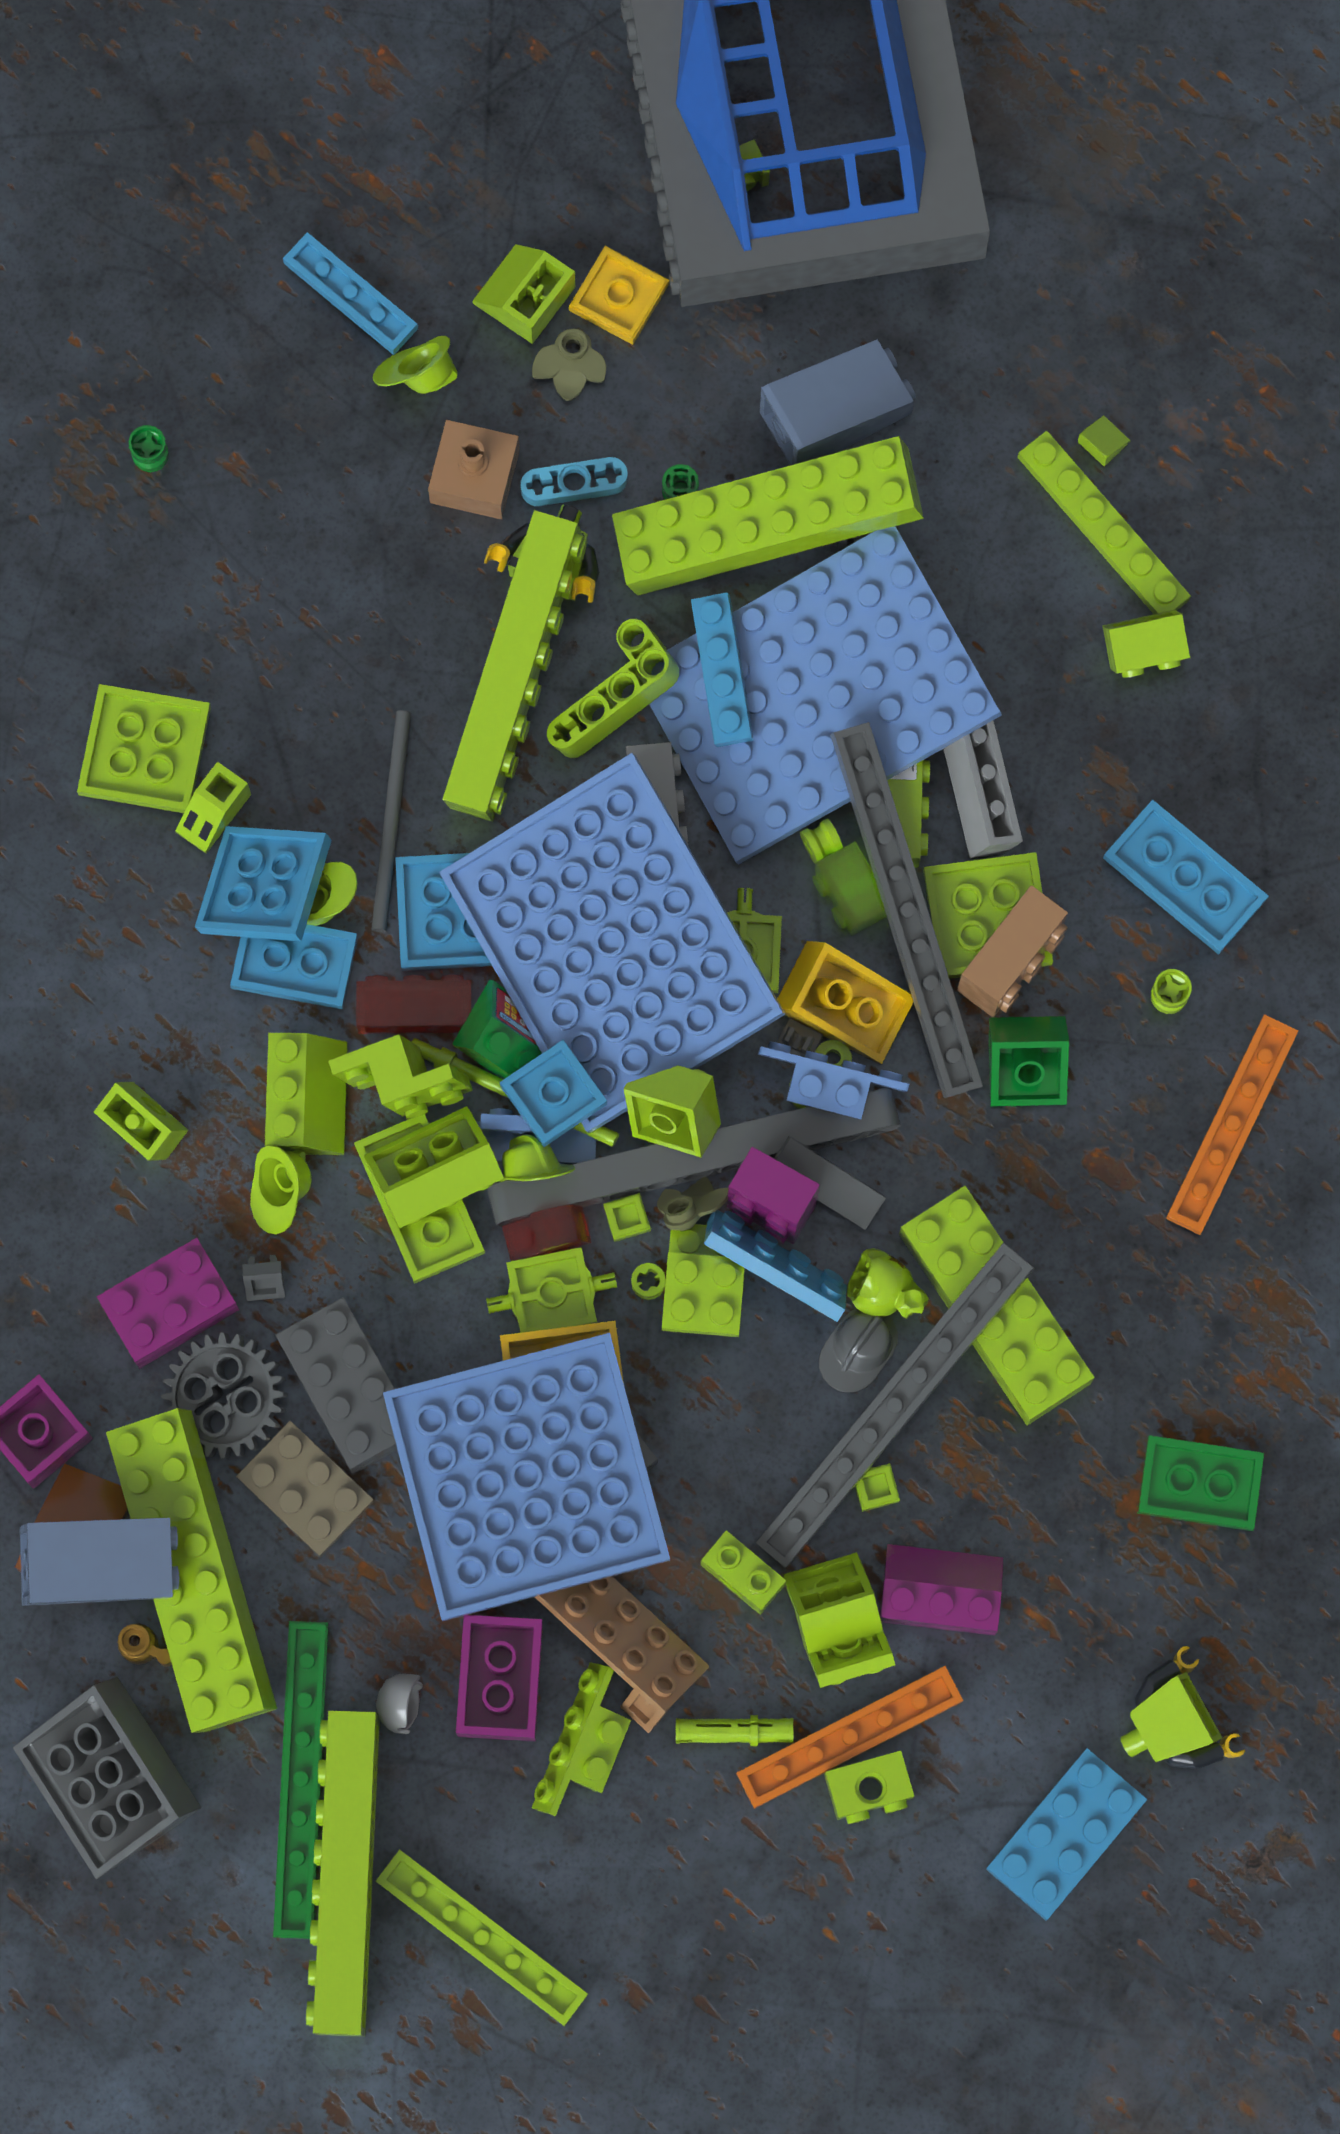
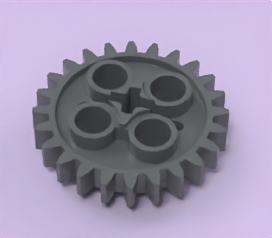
M220 1333L217 1343L213 1336L205 1335V1347L196 1341H192L190 1344L193 1354L190 1355L189 1353L179 1351L178 1354L183 1364L181 1366L169 1365V1368L176 1373L174 1379L167 1378L163 1380L165 1384L172 1387V1392L161 1395L162 1399L172 1401V1406L164 1410L163 1413L176 1408L192 1410L202 1448L205 1445V1456L213 1457L218 1449L222 1459H229L232 1448L236 1456L243 1457L245 1454L244 1445H247L251 1450L257 1451L259 1447L256 1438L259 1437L269 1441L271 1437L266 1428L268 1426L280 1427V1424L273 1416L274 1413L286 1412V1409L277 1405V1399L288 1397V1393L277 1391V1386L286 1381V1378L273 1375V1372L278 1369L280 1364L279 1362L266 1363L271 1352L263 1349L256 1353L258 1348L257 1341L250 1340L244 1346L243 1335L236 1334L231 1343L228 1333ZM235 1359L239 1370L237 1375L229 1380L225 1376L224 1367L229 1360ZM248 1377H253L251 1384L241 1387L226 1396L228 1403L215 1402L200 1415L196 1414V1410L201 1406L223 1396L222 1388L233 1390L245 1382ZM202 1379L206 1385V1392L201 1399L196 1400L192 1394V1386L197 1380ZM254 1392L258 1403L256 1409L247 1413L243 1407V1400L248 1393ZM221 1412L225 1418V1425L220 1432L215 1433L210 1425L211 1419L214 1414Z

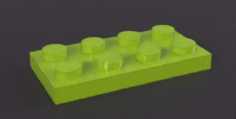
M425 1114L408 1119L354 1142L414 1284L485 1254L462 1199L452 1206L443 1207L425 1216L417 1223L399 1228L363 1155L428 1125L429 1122Z

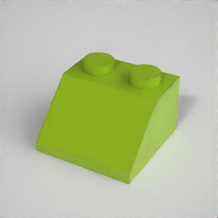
M677 1065L628 1082L624 1087L633 1137L702 1158L721 1125L712 1075L699 1069L692 1070Z

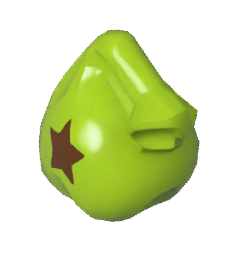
M876 1248L863 1251L847 1287V1295L852 1300L854 1306L861 1312L871 1316L885 1317L898 1310L902 1317L908 1318L913 1313L922 1314L924 1306L928 1304L929 1300L926 1293L915 1283L910 1271L903 1263Z

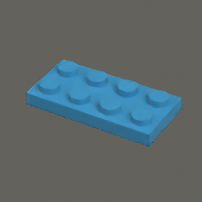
M1154 800L1146 806L1103 856L1105 861L1218 955L1269 897V895Z
M716 1210L711 1214L707 1221L704 1239L706 1246L838 1322L846 1308L847 1285L843 1283L844 1280L840 1275L830 1269L822 1271L811 1265V1260L800 1251L792 1249L789 1252L777 1245L778 1241L771 1234L763 1230L753 1231L744 1225L745 1222L741 1217L731 1211L723 1213Z
M1086 1748L988 1865L986 1870L1047 1921L1147 1801V1798Z

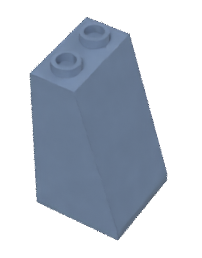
M878 339L761 387L760 414L790 465L837 453L912 414L913 400L916 398L915 392L907 379L901 380L895 370L898 365L893 353L889 348L883 349Z
M170 1518L26 1523L20 1526L22 1606L168 1599L173 1597V1590L179 1589L178 1566H172L171 1550H177L178 1546L177 1527L170 1526Z

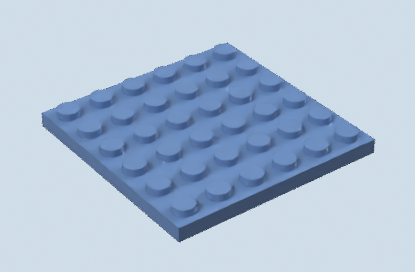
M610 1333L383 1392L442 1621L670 1561Z

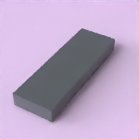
M788 1136L774 1158L820 1184L817 1200L865 1230L886 1199L885 1195L791 1136Z

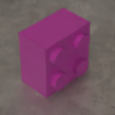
M40 1374L0 1406V1450L33 1489L93 1440L89 1432Z

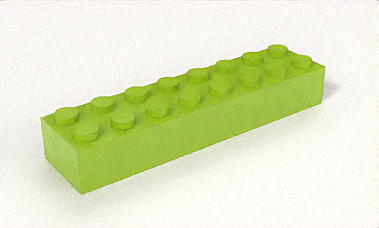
M900 436L612 514L625 582L637 595L924 519L909 448Z
M536 510L533 512L442 799L450 809L492 822L495 814L501 815L504 810L508 793L504 792V785L507 777L513 779L519 761V757L515 756V750L518 741L525 742L529 731L530 721L527 720L526 715L529 706L535 707L540 696L542 686L538 685V678L541 670L547 671L552 658L553 650L549 649L552 634H559L563 623L564 614L561 613L563 598L570 599L575 580L572 577V570L575 563L581 564L585 554L587 542L583 541L584 536L576 522Z
M176 1408L107 1431L106 1435L130 1519L170 1518V1526L177 1527L178 1546L177 1550H171L172 1566H178L179 1589L173 1590V1597L153 1600L191 1733L208 1732L276 1710L277 1705L192 1410Z
M328 1711V1720H321L320 1744L326 1747V1760H319L318 1784L325 1786L324 1800H317L316 1824L323 1826L322 1840H315L314 1864L321 1866L320 1880H313L312 1904L319 1906L318 1920H311L310 1944L317 1946L316 1961L309 1960L308 1985L315 1986L314 2001H307L306 2025L313 2026V2034L365 2037L380 1730V1719L376 1712Z

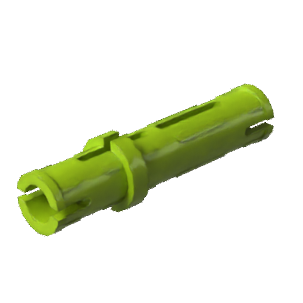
M750 1715V1719L676 1718V1744L741 1742L750 1743V1746H758V1743L768 1742L793 1743V1718L758 1719V1715Z

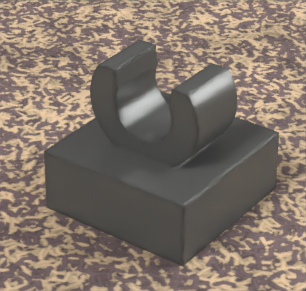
M789 1018L777 1043L791 1046L790 1054L805 1057L806 1051H816L823 1039V1034Z
M270 1255V1262L256 1263L255 1257H250L248 1264L242 1265L247 1301L285 1298L281 1261H277L275 1255Z

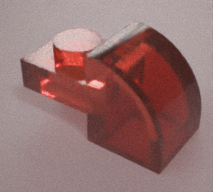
M566 1205L531 1213V1217L502 1226L511 1261L570 1250L591 1243L583 1208L580 1205Z

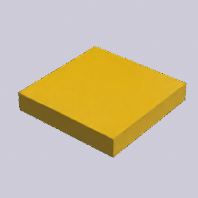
M604 246L570 303L569 311L633 345L669 286V279Z

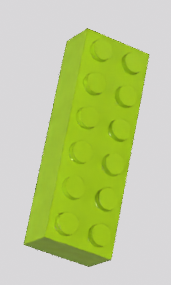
M963 1186L901 1226L899 1236L948 1309L1004 1243L966 1186ZM1026 1278L972 1344L1027 1426L1089 1386L1095 1378L1028 1278Z

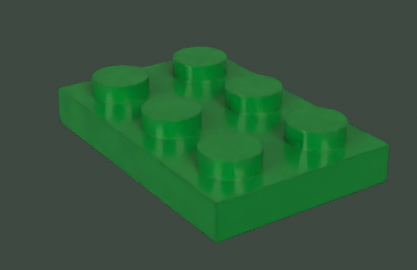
M1149 1435L1147 1437L1137 1513L1253 1531L1255 1528L1264 1453Z

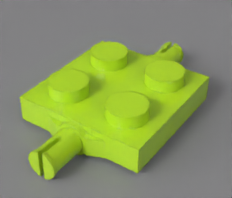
M738 888L737 910L727 912L771 990L773 993H778L782 916L762 915L752 911L753 889L747 888L746 902L744 903V888Z
M582 1247L506 1262L510 1280L508 1294L486 1298L489 1314L512 1309L513 1314L518 1320L520 1333L597 1323L593 1305L595 1292L617 1288V1282L614 1272L592 1277L585 1266Z

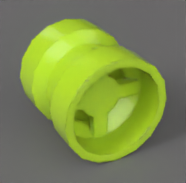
M1167 969L1157 976L1150 993L1154 1007L1165 1014H1174L1181 1011L1192 991L1189 977L1183 971L1177 969Z

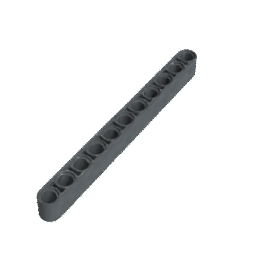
M884 1088L868 1092L861 1120L813 1107H805L719 1128L702 1158L654 1144L573 1164L576 1170L562 1176L533 1181L507 1180L487 1188L496 1226H508L700 1179L705 1176L708 1177L740 1168L751 1147L775 1158L788 1136L796 1139L811 1150H817L890 1132L899 1128L901 1124L891 1088Z

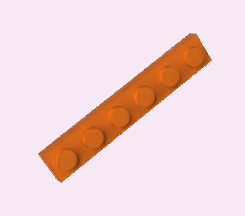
M1265 1014L1263 1015L1166 1216L1167 1220L1201 1235L1295 1040L1298 1030Z
M946 1666L750 1765L737 1772L736 1775L755 1809L962 1703L964 1700Z

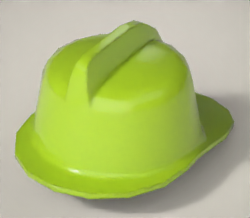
M438 336L424 344L392 355L376 368L373 374L374 383L378 386L387 387L403 382L417 393L427 394L456 380L458 373L447 352L450 346V338Z
M343 862L325 863L307 925L318 926L325 924L350 904L355 896L358 885L357 875L351 866Z
M525 1134L511 1139L509 1149L503 1152L504 1179L499 1182L507 1180L533 1181L548 1179L571 1173L576 1169L574 1165L560 1164L550 1144L543 1147L535 1137Z
M268 1145L261 1148L256 1156L250 1205L257 1224L267 1233L279 1234L285 1232L293 1222L298 1201L310 1190L312 1182L311 1172L308 1164L305 1162V1153L303 1151H284L278 1146Z

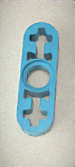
M607 457L531 469L521 479V494L523 499L532 506H544L615 495L620 493L627 485V467L620 459ZM606 469H613L615 474H621L616 477V483L611 484L607 478L596 479V487H591L589 471L594 470L595 478L605 476ZM578 473L585 479V484L579 490H569L563 483L564 478L568 474ZM558 476L559 493H554V486L544 487L540 495H535L533 489H527L533 486L534 480H540L543 486L552 485V477Z

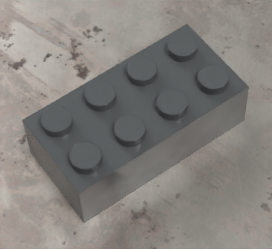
M343 1297L275 1335L352 1475L397 1451L383 1392L394 1390V1387Z

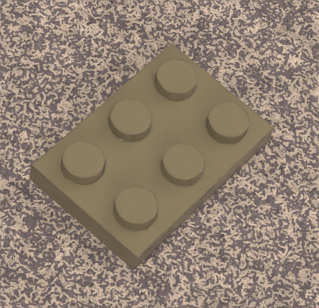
M291 1421L236 1476L320 1558L374 1503V1499Z

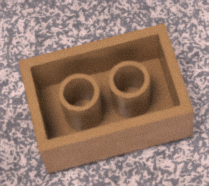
M1031 885L964 970L957 991L991 1017H995L1000 1009L1006 1013L1019 997L1018 992L1022 988L1020 983L1024 980L1029 984L1041 969V963L1045 958L1043 956L1045 951L1052 954L1063 941L1064 933L1068 929L1064 924L1068 912Z

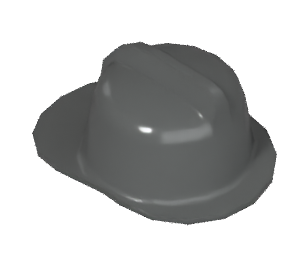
M858 1309L850 1311L840 1321L825 1342L819 1355L820 1372L831 1388L840 1392L855 1393L867 1388L876 1379L893 1355L898 1344V1331L894 1321L889 1316H871Z

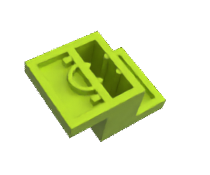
M400 1034L328 1061L332 1074L335 1077L358 1089H366L376 1085L382 1105L402 1117L406 1116L408 1119L426 1114L428 1112L427 1107L438 1103L442 1105L457 1103L464 1098L463 1094L473 1091L469 1077L450 1064L427 1071L420 1047Z
M695 1224L692 1228L685 1231L671 1230L662 1331L739 1337L745 1268L704 1244L707 1225Z
M857 1552L783 1574V1578L786 1580L785 1586L795 1610L803 1645L820 1688L828 1685H838L848 1679L865 1674L878 1673L885 1668L895 1666L893 1653L883 1631L875 1595Z

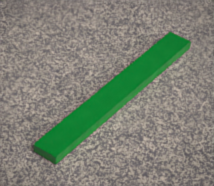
M289 1621L273 1938L310 1939L311 1920H314L315 1904H312L313 1880H316L317 1864H314L315 1840H318L319 1824H316V1804L321 1796V1785L318 1784L319 1760H322L323 1746L320 1744L321 1720H324L328 1622Z

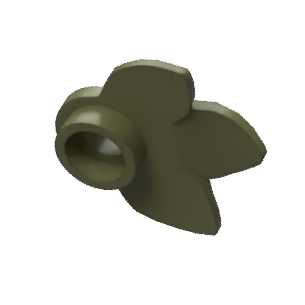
M574 328L567 329L558 335L555 344L543 347L537 353L532 366V376L534 379L553 378L557 393L565 401H570L581 394L587 380L596 383L604 382L606 363L603 356L592 349L591 340L585 332ZM575 343L579 345L580 350L576 353H570L566 348L569 344Z
M705 1176L682 1193L674 1189H665L657 1201V1207L664 1214L663 1219L669 1229L685 1231L692 1228L700 1217L711 1214L721 1208L728 1200L729 1188L714 1190L711 1182Z

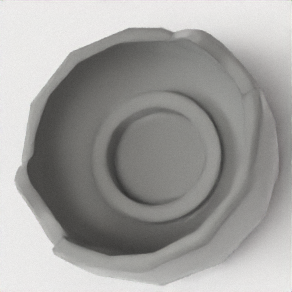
M396 1674L386 1679L378 1692L376 1708L379 1719L388 1730L394 1733L409 1734L410 1730L408 1729L418 1715L420 1703L419 1690L423 1687V1684L418 1681L420 1680L419 1675Z

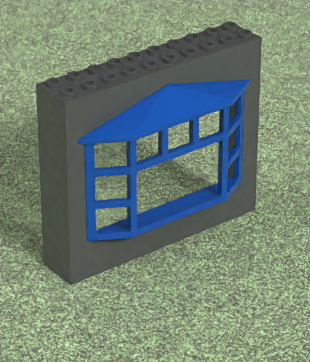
M769 0L620 1L623 23H626L628 53L629 57L632 56L634 86L635 90H638L640 102H638L640 120L641 124L645 126V148L647 158L651 159L652 187L654 193L657 192L658 220L660 227L663 226V248L665 259L669 261L672 296L679 295L681 307L985 259L990 229L945 0H870L895 136L798 151L796 148ZM756 2L759 8L765 42L722 49L714 9ZM767 57L775 97L766 100L732 104L724 64L745 59ZM777 112L785 153L743 160L741 158L734 119ZM897 150L904 190L903 199L862 205L855 157ZM841 158L844 162L849 206L843 209L807 214L800 165ZM786 167L789 172L794 215L768 221L751 222L744 175L751 172Z

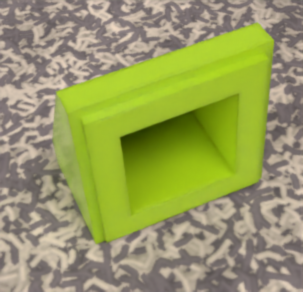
M1104 415L1084 429L1078 438V443L1104 467L1130 442V439Z

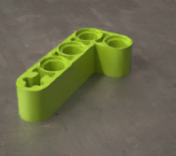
M626 620L619 626L616 633V640L630 661L549 724L547 729L548 741L564 756L578 758L585 754L677 682L679 667L658 636L641 620ZM644 633L643 641L639 645L632 647L634 637ZM659 662H664L663 670L657 675H652L653 667ZM629 685H634L633 693L627 698H622L623 690ZM604 707L603 716L597 721H592L593 713L597 709ZM581 722L587 726L586 729L580 725ZM568 733H569V735H570V737H571V739H570L569 741H568L567 738H566V735H567Z

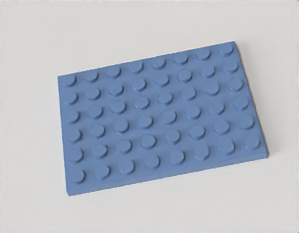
M895 526L870 533L733 612L753 741L723 747H716L714 745L697 634L668 649V652L679 667V678L670 689L649 704L676 754L679 753L684 769L738 865L851 801L830 734L869 722L886 778L889 780L958 741L963 736L1002 716ZM659 662L653 667L652 675H657L663 670L664 662Z
M630 753L439 872L541 1053L564 1040L606 1098V1106L581 1122L588 1133H592L628 1111L624 1094L626 1083L677 1065L692 1070L697 1069L785 1015L784 1010L660 796L633 753Z

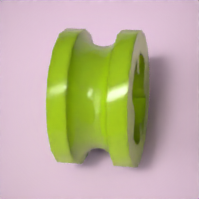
M641 1264L632 1273V1290L641 1299H655L664 1291L666 1283L665 1274L656 1264ZM649 1272L656 1274L655 1281H660L658 1287L651 1286L648 1291L641 1289L642 1282L637 1283L639 1276L646 1277Z

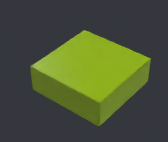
M640 1193L603 1204L614 1242L651 1231Z
M890 1463L870 1468L855 1486L862 1512L900 1502Z

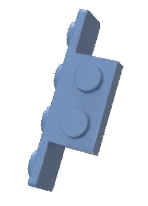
M769 1041L768 1048L760 1046L757 1055L795 1064L786 1101L860 1120L862 1119L870 1083L902 1092H908L910 1085L901 1082L903 1075L886 1070H880L879 1076L864 1073L865 1065L843 1060L842 1067L827 1063L829 1056L811 1051H806L805 1057L790 1054L791 1046Z
M490 1109L489 1114H481V1121H476L489 1142L496 1161H502V1154L509 1149L511 1139L525 1134L532 1135L537 1139L521 1115H512L513 1111L509 1109ZM573 1128L550 1143L560 1164H577L593 1160L596 1157V1139Z

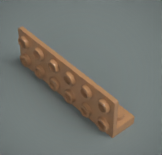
M613 1576L535 1596L543 1606L634 1688L620 1707L648 1733L661 1721L671 1706L709 1668V1665Z

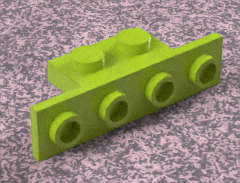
M590 1662L587 1670L581 1675L579 1691L573 1706L566 1712L564 1728L560 1738L551 1749L549 1755L550 1763L544 1778L535 1789V1800L531 1807L532 1809L556 1816L570 1781L595 1792H603L631 1722L630 1719L600 1706L614 1672L611 1667Z

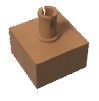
M446 420L428 487L430 503L502 519L520 452L519 436Z

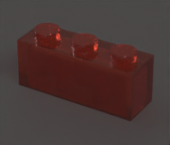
M373 975L365 977V981H356V1026L358 1034L459 1033L472 1011L471 980H464L462 975H444L441 977V980L428 981L422 975H407L403 977V981H388L386 976Z

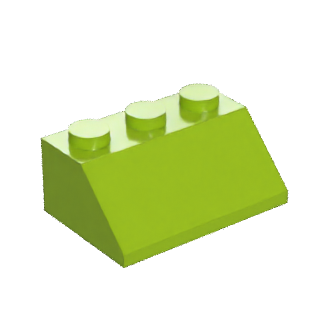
M268 1032L265 1146H278L284 1151L301 1150L305 1155H345L347 1083L332 1074L328 1061L347 1054L348 1042L309 1033Z
M467 1106L363 1155L399 1228L417 1223L425 1216L443 1207L452 1206L460 1199L477 1191L485 1190L491 1187L493 1183L504 1179L489 1142Z

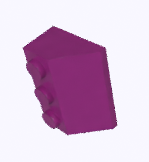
M887 1544L879 1613L881 1622L995 1636L998 1631L1003 1557Z

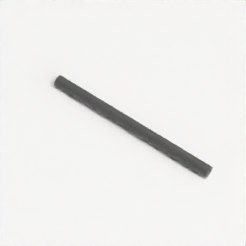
M402 710L396 711L371 928L372 931L384 933L387 930L411 713Z

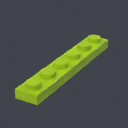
M1045 431L1018 453L1017 458L1153 614L1172 610L1177 611L1190 601L1191 595L1048 431Z
M400 1849L377 1878L376 1882L563 2026L567 2024L587 1997L588 1993Z

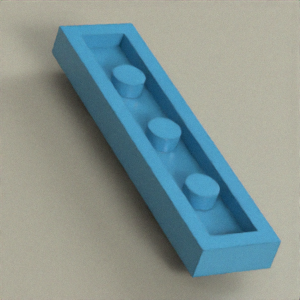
M308 232L283 257V263L391 354L395 355L418 330V324Z
M726 592L691 599L714 745L716 747H723L753 741L730 595Z

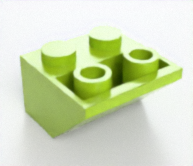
M515 244L472 302L533 344L575 289V271L546 251Z

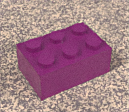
M751 1147L729 1185L727 1208L741 1217L745 1225L750 1226L754 1222L765 1228V1232L776 1238L779 1244L783 1245L785 1241H788L794 1245L816 1207L820 1184L760 1150Z
M197 1237L96 1296L139 1369L239 1311L236 1302Z
M464 1615L456 1734L458 1737L536 1741L543 1635L542 1619Z

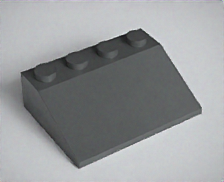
M118 1676L93 1685L13 1747L96 1879L102 1877L201 1809V1806Z

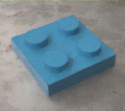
M564 1040L500 1082V1087L543 1147L607 1105L606 1098Z

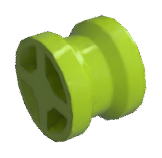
M828 818L821 821L819 827L813 830L807 828L800 832L803 844L816 865L824 862L825 857L830 854L838 855L844 852L841 839Z

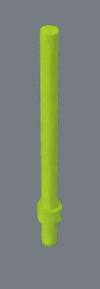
M414 1038L412 1040V1043L420 1047L423 1059L434 1063V1068L450 1064L466 1074L470 1081L508 1098L500 1087V1082L504 1079L457 1058V1053L445 1047H442L440 1050L419 1039ZM582 1123L573 1127V1129L611 1147H614L619 1137V1133L605 1126H601L592 1133L586 1132Z

